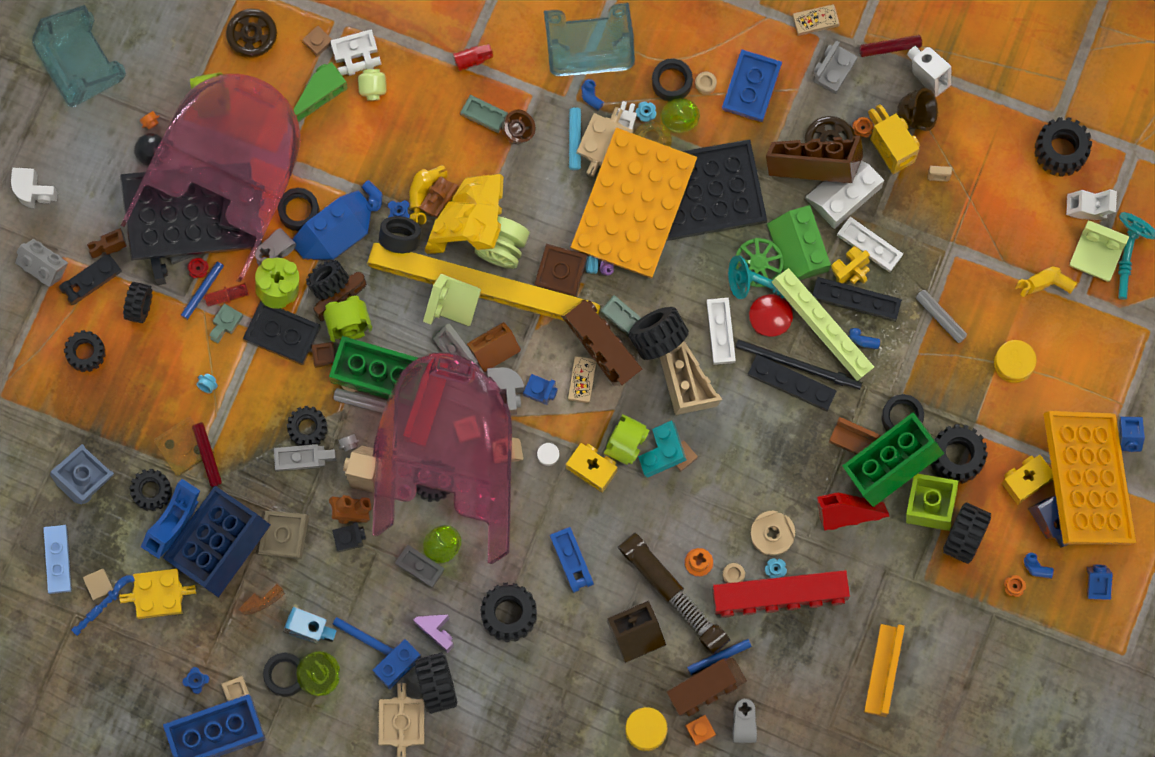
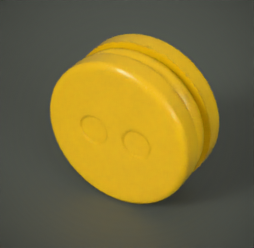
M1020 340L1008 341L999 348L995 355V371L1000 378L1009 383L1023 382L1031 376L1036 367V354L1033 348L1026 342Z
M649 707L639 708L627 719L626 737L629 743L638 750H654L666 738L667 722L658 710Z

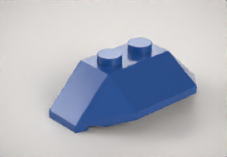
M359 190L336 199L302 226L292 239L296 243L295 250L304 260H335L368 234L372 212L367 208L368 201Z

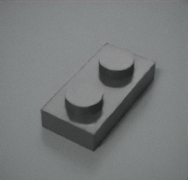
M408 544L395 562L397 566L431 588L434 587L445 571L443 567Z

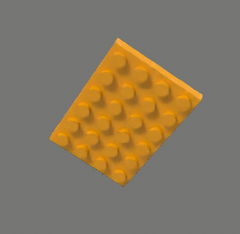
M615 128L570 249L652 279L697 157Z
M1047 411L1043 413L1063 544L1131 545L1136 543L1116 414Z

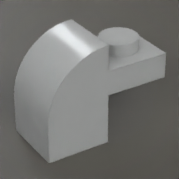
M487 368L489 395L507 394L508 415L517 414V408L521 407L520 394L516 393L524 392V384L521 377L509 368Z

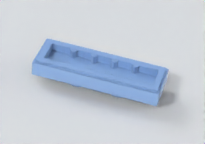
M67 526L44 527L48 593L72 592Z

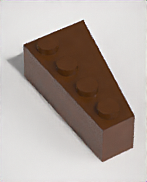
M853 136V140H843L842 137H834L833 141L821 142L820 139H812L807 143H801L800 140L772 142L766 154L769 176L853 183L863 158L861 136Z
M581 300L561 315V317L612 385L622 386L643 369L627 351L622 341L613 334L606 320L599 317L594 304L591 301Z

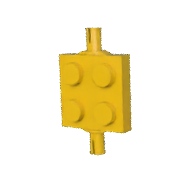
M178 569L133 574L135 579L133 593L119 594L120 604L134 602L138 619L183 614V595L196 594V585L182 587Z

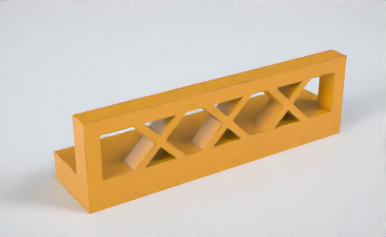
M898 624L897 627L880 625L864 713L886 717L889 713L904 625Z

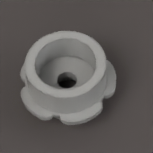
M355 434L339 439V449L344 448V451L356 448V443L359 442V439H356Z

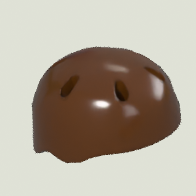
M516 109L505 116L501 129L504 137L509 142L522 144L534 136L536 126L530 114L524 110Z

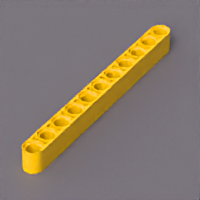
M373 243L367 265L371 268L434 285L440 274L480 288L479 298L562 321L564 320L561 315L579 301L584 300L413 252L394 253L382 247L380 243ZM592 302L594 306L597 308L596 313L599 315L601 306L595 302Z

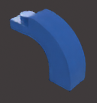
M181 479L177 483L166 510L159 520L146 532L141 548L158 559L161 558L192 517L198 505L197 498L200 490Z

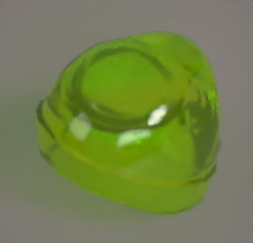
M685 98L668 102L661 111L663 126L673 133L690 131L699 122V109L691 100Z
M441 525L433 528L424 539V555L437 564L449 562L457 555L461 547V536L452 526Z

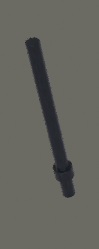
M739 339L736 343L735 348L758 354L764 358L834 381V384L842 387L846 385L857 390L861 389L863 382L846 377L847 374L838 371V373Z

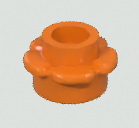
M154 111L148 113L139 120L143 125L142 128L152 129L159 124L157 119L160 116L156 115Z
M866 117L857 119L852 125L855 135L864 136L865 138L872 134L874 128L873 123Z
M1013 575L1004 582L1005 592L1009 596L1019 597L1026 589L1025 581L1018 575Z

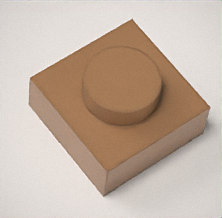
M317 26L302 40L318 57L331 45L330 41L332 39Z
M684 440L681 444L687 461L675 465L680 472L698 459V456Z

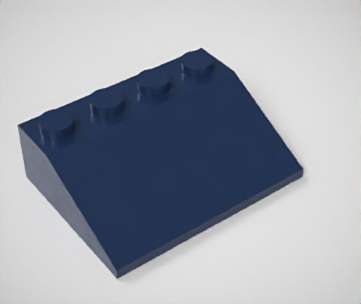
M214 486L163 556V559L219 598L271 524Z

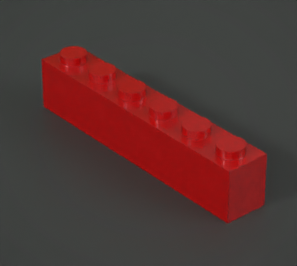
M847 570L716 584L712 587L715 615H721V618L732 617L734 613L743 612V615L756 614L757 610H765V613L779 611L778 608L787 607V610L801 609L802 605L817 608L822 607L823 603L832 602V605H842L850 598Z

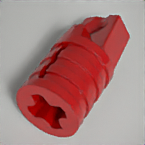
M490 44L453 53V57L460 72L464 69L478 66L484 63V61L493 58V52Z

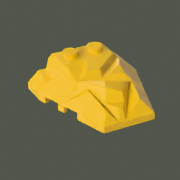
M501 174L465 178L454 194L452 201L447 203L439 217L435 220L424 251L427 254L444 253L448 242L465 240L477 250L493 249L501 231L498 215L502 214V208L498 204L499 200L503 197L504 177Z

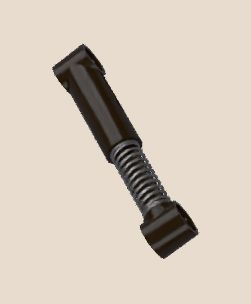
M634 532L618 546L623 556L630 563L634 564L667 603L672 602V605L675 608L677 607V611L680 610V614L683 617L685 616L686 620L688 619L687 622H691L690 625H693V628H696L695 631H698L700 635V642L712 655L716 654L730 641L728 635L718 624L713 625L710 621H707V618H704L705 615L702 616V612H699L700 609L697 610V606H693L692 600L689 601V597H685L686 594H683L684 588L649 550L647 544L637 533Z

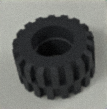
M1058 117L1055 122L1052 119L1048 125L1045 124L1037 137L1034 147L1036 148L1034 152L1035 157H1039L1037 160L1039 165L1043 163L1042 169L1045 171L1051 170L1050 174L1055 175L1057 172L1059 176H1064L1065 173L1069 176L1074 171L1078 172L1090 155L1092 141H1089L1091 138L1090 132L1085 133L1087 128L1085 125L1079 126L1080 121L1078 120L1072 122L1070 117H1067L1066 120ZM1057 138L1066 139L1074 146L1075 153L1061 155L1053 149L1051 141Z
M664 307L638 320L630 329L628 337L643 360H651L664 356L676 349L686 339L689 330L675 307Z
M955 424L954 427L948 426L944 431L941 430L938 433L935 441L945 453L931 465L933 470H937L936 475L938 477L942 475L946 479L961 481L963 484L967 483L969 479L973 480L980 473L985 465L988 452L986 451V442L983 443L982 441L984 439L981 434L978 436L976 429L973 428L971 431L968 429V425L960 427V424ZM951 444L965 446L971 455L969 463L957 465L951 462L946 455L947 446Z
M967 502L963 504L944 544L943 553L969 564L973 560L991 521V513Z
M508 582L503 583L502 586L496 585L492 591L489 590L487 592V596L482 600L480 611L483 626L497 640L500 641L502 639L505 642L514 640L516 642L521 637L525 638L527 633L533 630L537 620L536 602L533 599V595L530 592L528 593L525 587H519L516 583L508 585ZM514 601L521 606L522 616L517 622L504 624L497 619L496 608L502 602Z
M441 652L416 659L415 670L426 710L429 714L457 707V696L446 656Z

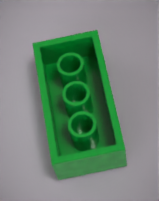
M342 336L329 379L331 383L413 406L427 361Z
M912 412L842 466L861 494L874 507L945 453L919 418Z

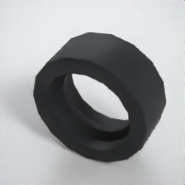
M675 58L666 59L654 68L652 87L656 95L662 100L669 102L679 101L685 98L691 90L693 82L692 71L682 60ZM676 69L683 73L685 83L680 90L668 91L661 86L660 76L665 70Z
M305 188L289 189L283 193L278 201L277 209L280 220L287 228L294 231H299L308 220L320 212L317 198ZM295 198L308 200L311 204L309 217L302 221L290 219L286 214V206L289 201Z
M388 217L381 222L378 241L382 247L391 252L410 253L419 246L421 228L418 223L407 217ZM392 233H402L407 236H397Z
M900 394L892 397L887 401L882 410L881 420L886 431L894 427L890 419V411L898 404L911 406L922 423L924 421L925 413L923 406L918 399L911 395Z
M278 653L269 658L264 666V682L269 690L277 696H293L302 689L299 679L297 678V681L292 686L282 688L273 682L272 671L280 662H290L298 670L301 660L291 653Z

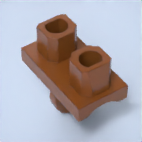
M440 176L434 186L429 187V193L420 205V210L438 218L447 203L452 201L459 186Z
M343 495L342 497L332 496L329 499V503L332 506V519L338 520L341 524H347L349 521L367 523L370 520L369 511L372 507L369 498L352 499L350 496Z

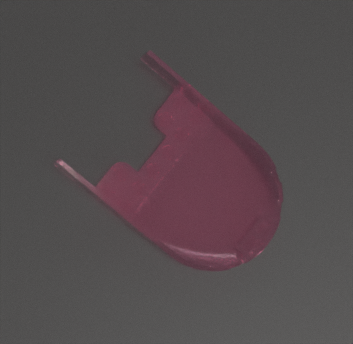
M243 74L215 76L192 88L179 103L120 226L125 227L144 186L149 185L170 196L181 197L187 191L190 183L193 182L230 200L231 202L225 214L228 223L256 237L236 279L237 282H241L282 199L300 152L301 138L298 120L286 98L267 82Z
M431 353L428 356L419 357L403 370L396 381L378 425L372 454L373 457H376L372 535L379 536L393 526L395 500L403 502L413 500L416 495V484L454 493V508L459 515L484 521L488 524L487 562L493 564L509 554L512 420L508 404H504L499 393L501 392L500 388L491 376L488 378L479 370L480 367L474 362L455 354Z

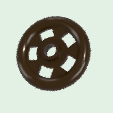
M245 9L238 12L230 19L226 29V39L229 46L237 54L244 57H258L265 54L273 47L277 38V27L274 20L266 12L259 9ZM249 18H259L258 23H249ZM238 23L244 25L241 32L235 30ZM261 27H268L269 34L262 35ZM254 31L256 33L254 36H248L249 32ZM240 38L247 43L244 47L237 42ZM261 40L263 45L254 48L253 44Z
M825 116L811 123L805 133L804 142L811 141L815 132L821 133V142L827 141L828 137H840L839 133L845 132L846 140H853L855 133L845 120L835 116ZM825 125H834V130H825Z

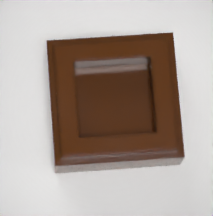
M333 342L312 345L315 368L333 365L336 356Z

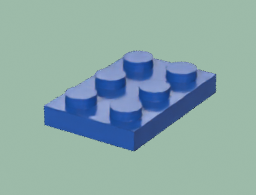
M741 49L722 110L763 123L782 62Z

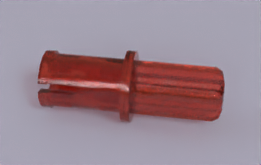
M246 283L229 288L225 286L222 290L206 294L205 301L207 306L210 307L224 302L231 303V300L249 296Z

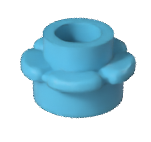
M641 102L638 108H636V116L643 122L653 120L657 115L655 105L653 103Z
M210 374L198 376L197 387L203 392L212 393L218 387L214 376Z
M772 558L767 562V566H765V573L770 578L784 577L787 572L786 564L781 559L776 560Z

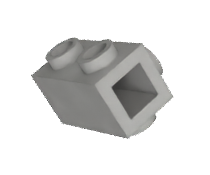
M35 239L20 245L15 261L24 271L29 272L49 287L62 279L68 264L58 254L52 252Z

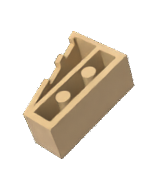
M685 341L670 353L660 357L675 415L713 408L719 405L722 398L715 392L710 384L711 381L700 369V364Z
M361 446L352 451L350 458H346L343 468L350 487L377 493L387 451Z

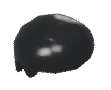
M148 133L139 137L134 146V154L142 164L158 167L166 162L169 156V145L161 136Z

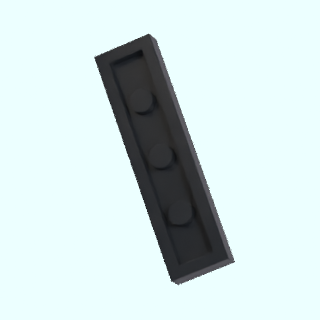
M817 277L813 291V297L817 301L895 322L902 299L821 277Z
M758 354L748 372V376L828 412L837 392L835 389Z

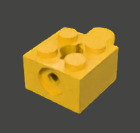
M881 104L877 105L875 109H870L868 114L875 125L870 140L894 175L916 161L920 144L914 135H910L907 130L908 125L903 118H899L897 113L889 117Z

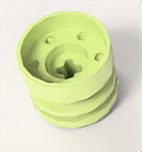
M498 216L501 231L495 247L482 250L475 248L474 251L480 258L491 264L514 269L517 268L518 259L522 255L518 248L525 247L530 232L521 224Z

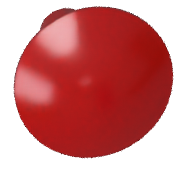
M768 294L754 301L749 311V319L757 334L775 337L787 332L792 323L793 312L791 306L784 298Z

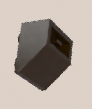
M649 600L607 618V623L625 663L666 646L661 628Z

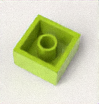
M923 474L915 475L906 513V523L950 531L958 491V481Z

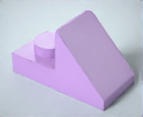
M448 615L420 616L414 619L415 625L444 651L448 653L454 647L451 642L453 638L446 631H439L448 621Z

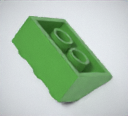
M810 205L788 211L767 223L772 241L780 249L783 256V272L789 268L799 281L829 272L831 264Z

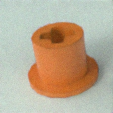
M703 548L691 550L685 558L686 570L697 577L707 575L713 567L712 555Z

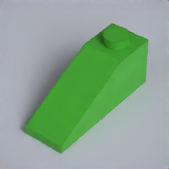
M332 62L321 65L317 68L316 73L313 74L291 113L294 124H297L348 89L346 80Z

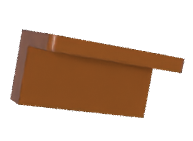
M505 322L467 343L468 348L476 357L483 372H486L487 368H493L521 351L511 329Z
M839 417L829 443L857 455L877 440L880 435Z

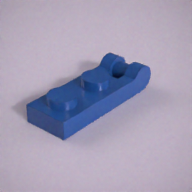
M571 527L551 534V541L572 592L580 591L579 588L586 585L587 587L594 585ZM581 572L583 578L575 580L573 574Z

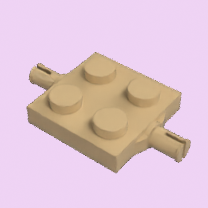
M615 107L611 118H604L594 113L576 152L591 162L586 172L587 175H590L592 168H594L591 176L594 177L598 167L602 165L615 128L633 133L632 129L618 122L623 112L622 109L618 112V107Z
M401 683L397 684V697L379 699V746L391 745L397 747V757H401V752L402 757H406V747L424 745L425 704L423 699L406 697V683H402V692Z

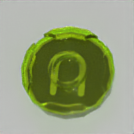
M321 651L310 652L298 664V683L302 690L309 695H328L335 690L339 683L340 667L331 654Z

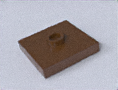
M546 244L534 285L577 297L589 256Z

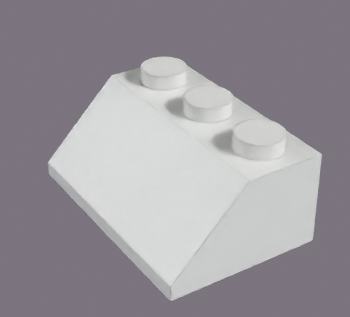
M861 161L853 183L823 181L805 199L835 229L882 188L884 179L869 164Z

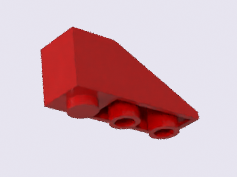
M840 492L817 497L819 518L824 531L889 517L884 502H880L873 507L866 498Z

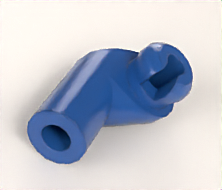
M587 79L581 87L582 99L599 111L604 102L595 96V82Z
M368 180L362 186V189L369 195L367 208L370 211H378L382 206L383 194Z
M851 328L849 330L850 335L848 337L854 344L871 349L879 348V338L861 336V330L858 328Z
M1028 553L1026 555L1024 565L1032 576L1052 579V567L1041 566L1035 553Z

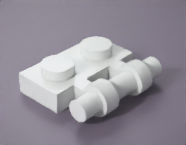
M372 29L330 41L336 63L342 61L346 63V66L338 68L341 75L349 74L351 76L357 71L374 69L375 66L382 65L380 57L371 59L370 56L371 53L378 52ZM364 56L365 61L352 64L351 59Z

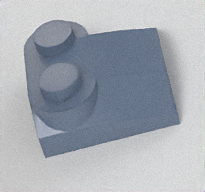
M83 444L50 472V476L55 484L75 503L81 505L89 502L92 495L114 475Z

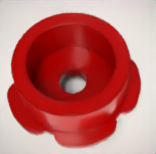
M194 258L188 263L187 269L191 277L203 278L207 275L209 265L202 258Z

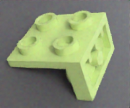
M1088 220L1069 266L1109 282L1129 236Z
M440 274L433 285L423 322L432 324L435 318L443 316L470 326L481 289Z

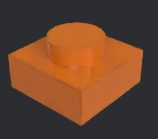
M706 715L685 725L695 746L716 736Z

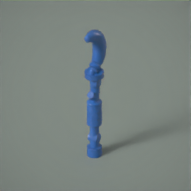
M127 575L119 579L113 587V591L110 590L108 592L109 595L99 605H96L77 627L75 626L71 629L72 632L78 636L90 621H93L103 612V608L107 607L108 603H111L113 599H118L119 591L129 582H134V577Z

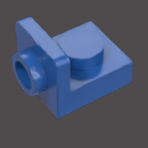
M531 374L523 396L548 405L549 400H554L557 394L556 381L552 379L548 381Z
M1120 417L1121 451H1142L1145 439L1143 417Z
M1102 564L1087 567L1089 575L1088 599L1111 600L1113 577L1111 570Z

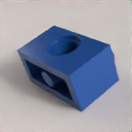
M404 639L373 669V673L390 690L415 666V660L422 658L421 654Z

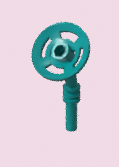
M1122 212L1119 218L1128 229L1127 236H1129V239L1124 247L1122 260L1119 262L1118 274L1120 275L1118 298L1125 300L1127 299L1128 280L1132 270V262L1130 260L1135 239H1138L1140 236L1147 239H1155V229L1141 218L1127 212Z
M737 255L731 259L728 268V279L731 291L736 298H746L752 281L773 289V293L777 292L776 295H781V298H784L773 285V280L751 272L742 256ZM740 261L741 266L739 267V269H736L737 264Z

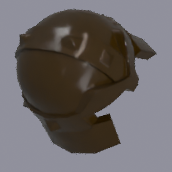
M921 88L918 91L915 90L899 101L897 115L906 121L908 129L930 131L935 126L938 116V105L935 95L930 89Z

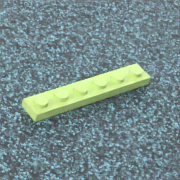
M789 268L772 281L773 285L857 381L874 368L872 363Z

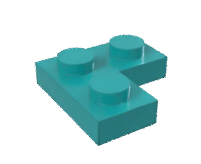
M672 420L652 429L658 448L638 456L643 473L647 478L687 461L675 423Z

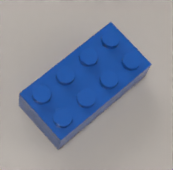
M250 694L163 724L173 757H220L266 740Z

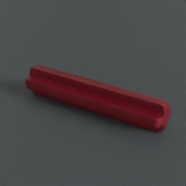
M920 35L862 44L859 47L861 57L908 50L914 46L920 48L922 47V38Z
M196 423L192 426L210 486H218L222 483L204 423Z

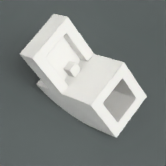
M12 168L11 186L18 200L23 205L35 208V200L40 203L57 201L58 193L54 186H37L38 175L34 169Z
M1110 189L1094 194L1080 190L1067 194L1066 215L1087 220L1107 219L1108 214L1116 212L1117 191Z

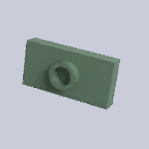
M472 95L469 96L460 112L461 116L498 134L502 128L503 119L508 114Z
M615 295L611 297L599 312L626 336H628L633 325L641 319L639 315Z

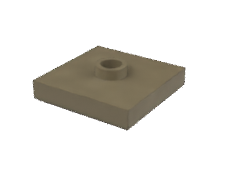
M265 510L264 520L271 524V526L260 540L258 554L262 556L302 559L309 516L307 514Z

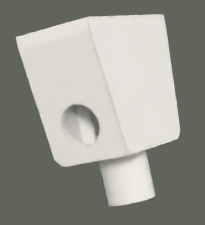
M914 46L908 51L907 56L912 60L913 74L925 88L933 92L935 98L951 86V66L934 50L927 47L921 51L917 46Z

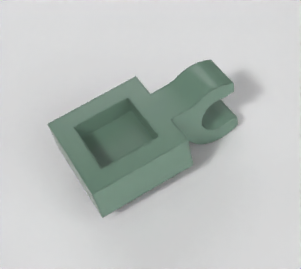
M224 303L213 319V324L216 327L211 331L210 339L218 344L226 331L232 334L243 318V314Z

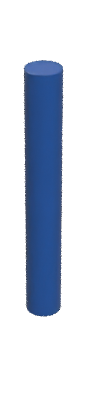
M218 261L215 263L181 313L183 318L189 319L223 269V264Z
M338 617L335 618L332 624L387 656L394 650Z
M746 639L688 666L687 669L690 675L697 673L723 658H729L752 647L749 639Z

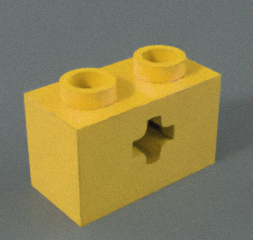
M580 443L566 463V469L603 493L617 473L618 467L615 466L616 462L608 456L603 458L597 454L598 450L592 445L587 444L585 446ZM597 463V469H589V464Z
M1031 455L1022 462L1023 466L1020 469L1016 470L1013 468L1004 475L1005 479L1002 485L1017 505L1053 480L1052 469L1041 455L1035 458ZM1031 475V480L1025 481L1023 479L1024 476Z

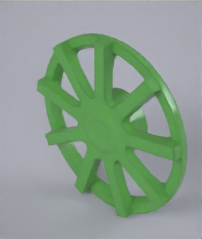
M751 239L742 244L735 255H740L742 250L750 256V260H745L750 265L749 270H754L757 274L761 272L764 277L768 278L765 269L776 272V275L771 280L779 276L783 269V256L780 249L767 239ZM759 242L768 244L762 254L759 250ZM755 243L756 253L752 254L746 246ZM773 247L778 255L767 258V253ZM779 259V269L768 264L770 261ZM754 281L750 283V286L753 287H764L763 285L756 283Z

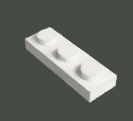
M849 217L837 233L839 238L852 247L855 246L862 252L866 250L870 254L868 258L889 273L903 256V253L852 217Z
M729 298L707 299L713 365L735 363Z

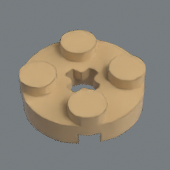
M777 511L764 512L752 524L751 541L754 547L763 555H781L788 551L793 544L795 537L794 524L788 516ZM769 528L779 531L776 539L767 536Z

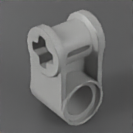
M281 228L277 229L256 248L255 257L258 266L262 264V261L267 256L269 258H284L294 250L296 243Z
M742 699L736 703L733 709V743H756L755 705L748 699ZM743 704L747 709H750L746 716L743 715V712L739 711Z

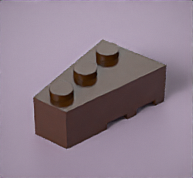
M723 658L667 691V694L679 716L687 714L690 717L700 711L699 707L715 703L719 700L718 697L725 693L728 695L738 689V686L744 684L747 680L734 658Z

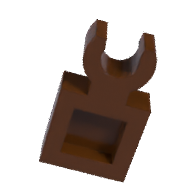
M119 228L102 235L100 241H92L87 246L93 259L99 257L103 252H106L107 255L118 252L122 248L127 247L124 233Z

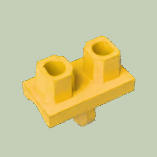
M852 247L846 253V257L851 261L847 266L840 259L831 265V270L836 276V282L844 284L850 280L852 284H855L859 280L863 284L866 283L868 279L865 274L870 271L866 265L870 263L868 258L870 254L866 250L862 252L857 247Z

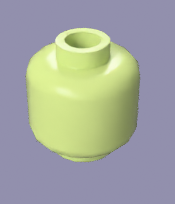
M380 69L363 70V74L358 76L359 94L367 96L368 101L380 100V95H384L387 92L385 74L381 73Z

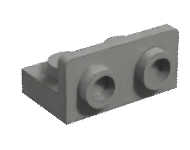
M836 40L833 46L829 45L824 53L826 58L823 63L818 62L813 71L816 74L814 82L837 94L858 56L840 47V42Z

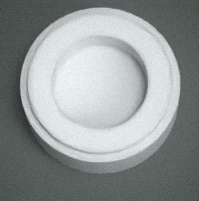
M552 443L541 445L537 451L539 462L544 466L556 464L559 460L558 448Z

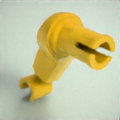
M443 165L429 171L422 169L414 176L409 190L410 210H414L410 215V219L416 223L425 224L427 221L426 215L420 211L419 207L426 198L429 187L440 176L444 179L448 176L447 171L441 173L442 170L446 169Z
M1053 266L1042 270L1026 280H1019L1015 289H1023L1020 294L1023 297L1026 294L1042 291L1054 284L1071 294L1078 282L1062 274L1060 268Z

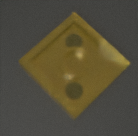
M191 416L153 439L177 477L202 462L192 429L195 422Z

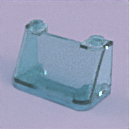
M629 3L611 6L606 18L566 21L565 14L560 10L544 11L549 68L553 75L568 76L627 70L633 67L635 51Z
M85 5L40 19L32 37L35 51L70 107L80 105L116 85L126 75L124 66L118 61L109 63L91 32L94 17Z

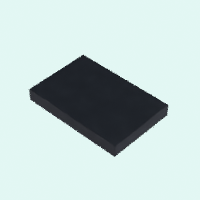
M260 301L243 340L300 365H304L321 325L284 309L267 307Z

